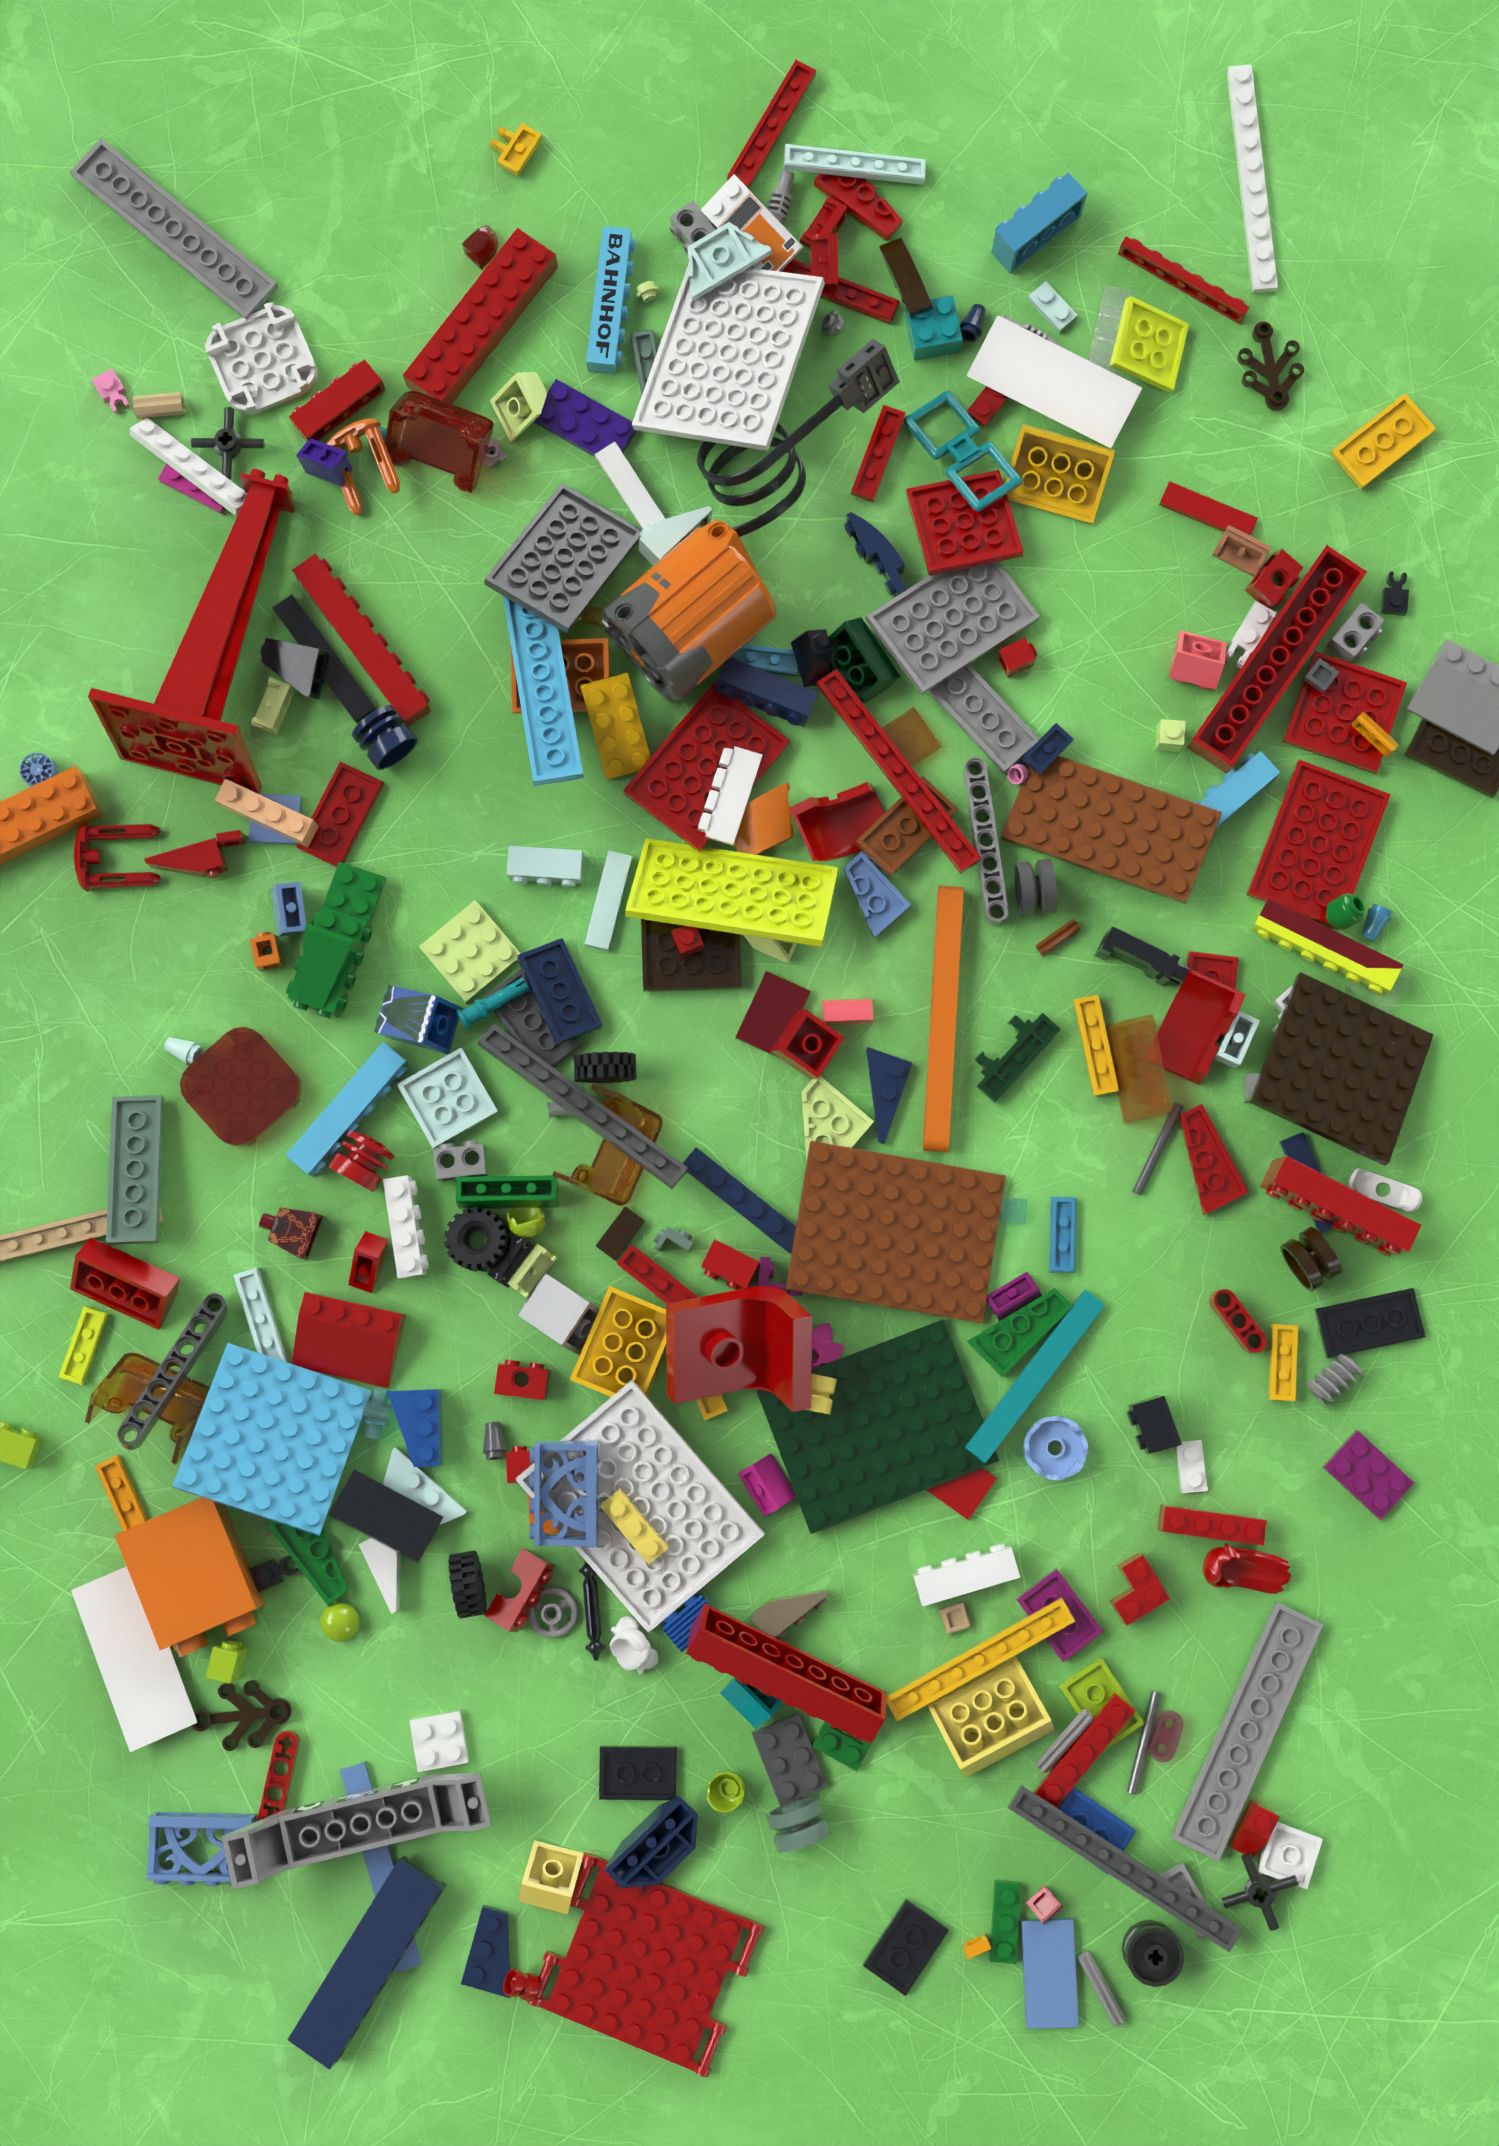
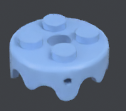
M1050 1416L1038 1420L1029 1428L1024 1438L1023 1451L1028 1465L1035 1473L1047 1479L1062 1480L1077 1474L1083 1468L1088 1452V1444L1081 1427L1074 1421L1060 1416ZM1053 1440L1059 1441L1062 1446L1061 1452L1057 1455H1052L1048 1451V1445Z

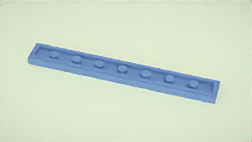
M366 1762L340 1769L346 1795L373 1789ZM389 1845L362 1851L375 1897L394 1868ZM413 1938L396 1966V1973L422 1964L415 1938Z

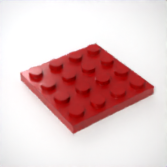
M1000 470L961 477L978 500L1003 485ZM950 480L906 489L907 501L929 576L1023 557V547L1007 494L980 512H976Z
M1314 651L1306 675L1319 658L1337 670L1339 674L1323 694L1305 680L1303 681L1283 743L1376 774L1383 754L1352 726V723L1364 712L1390 735L1407 682Z

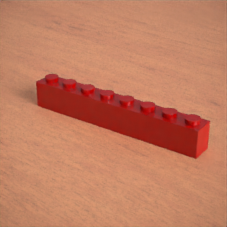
M315 553L292 569L294 575L390 705L400 715L404 724L408 727L431 711L428 703L431 702L423 690L417 691L414 686L417 682L409 671L403 672L400 668V665L403 663L395 652L391 654L386 649L388 643L382 634L376 635L371 629L374 627V624L367 614L362 616L357 610L360 608V605L352 595L348 598L344 592L347 589L339 577L333 578L330 574L333 569L325 558L320 560Z

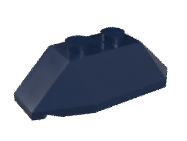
M680 1795L659 1805L620 1843L606 1865L605 1871L622 1889L658 1885L696 1848L697 1812Z

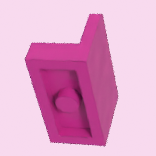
M771 1453L738 1473L763 1517L781 1508L796 1497L794 1490Z

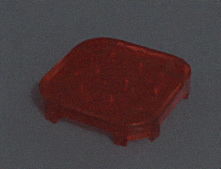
M239 1027L225 1033L187 1067L182 1074L180 1088L186 1102L218 1138L229 1145L240 1147L250 1146L255 1143L256 1139L288 1110L296 1107L300 1101L302 1081L298 1074L293 1071L268 1043L265 1037L254 1029Z

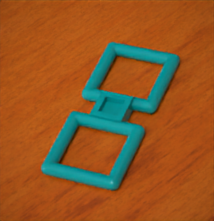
M950 391L943 392L904 418V424L934 460L940 459L947 453L955 460L956 463L948 467L945 474L976 512H980L1022 484V478L992 442H987L978 448L971 438L980 432V427ZM947 402L968 429L939 448H936L916 422ZM989 453L1010 480L978 500L957 473Z

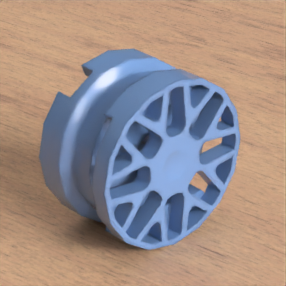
M42 753L27 755L20 765V775L31 787L59 774L57 765Z

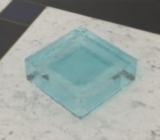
M1002 1198L1000 1223L1025 1225L1027 1199Z

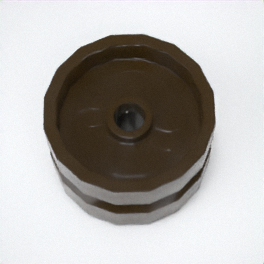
M1309 1227L1299 1233V1241L1290 1239L1280 1246L1281 1253L1288 1267L1298 1281L1310 1292L1323 1285V1277L1330 1280L1342 1273V1267L1335 1252L1326 1239L1313 1227Z

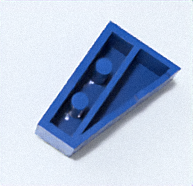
M441 1389L387 1391L413 1467L443 1465Z

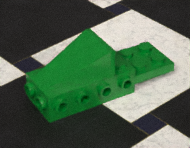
M342 862L338 863L323 906H320L319 911H315L311 924L307 923L305 927L303 956L297 959L295 965L297 973L294 980H290L286 991L289 994L288 999L293 1002V1007L304 1011L311 1008L317 1010V1015L329 1019L331 1015L339 1018L341 1012H344L348 1001L346 998L349 989L353 988L356 980L355 972L357 966H360L363 961L365 944L369 942L372 935V926L370 924L385 885L386 877Z

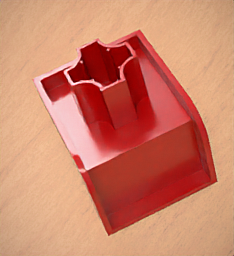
M754 1286L666 1304L667 1396L674 1404L738 1390L759 1389L776 1395L792 1412L811 1408L812 1315L787 1292L770 1286Z

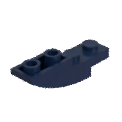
M852 512L848 513L844 527L848 536H853L857 543L855 549L860 558L864 557L867 564L876 560L874 562L875 568L879 575H884L887 581L885 582V587L890 596L894 595L896 597L907 589L899 575L904 572L905 564L898 552L872 524Z

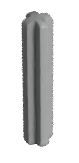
M1082 1710L1037 1760L1036 1765L1041 1771L1047 1772L1092 1723L1093 1716L1087 1710Z
M1090 1951L1078 1955V1960L1113 2025L1118 2026L1124 2023L1126 2018Z

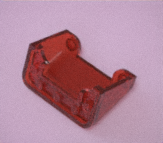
M407 391L389 411L385 445L393 465L404 466L414 459L454 474V485L461 491L472 493L478 483L493 433L494 423L485 416L417 391Z

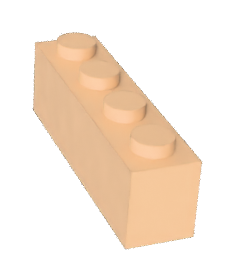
M227 779L224 780L214 800L221 808L307 848L319 827L313 819Z

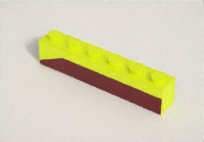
M1269 898L1252 928L1260 938L1265 940L1271 938L1279 942L1278 945L1288 951L1293 949L1301 953L1300 956L1310 962L1315 960L1323 964V968L1332 973H1337L1338 971L1346 975L1345 978L1355 984L1362 983L1369 987V991L1377 995H1387L1391 991L1404 965Z

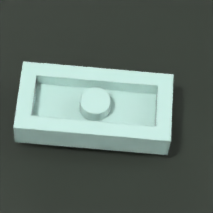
M1047 281L1028 296L1027 300L1059 334L1077 319L1078 315Z

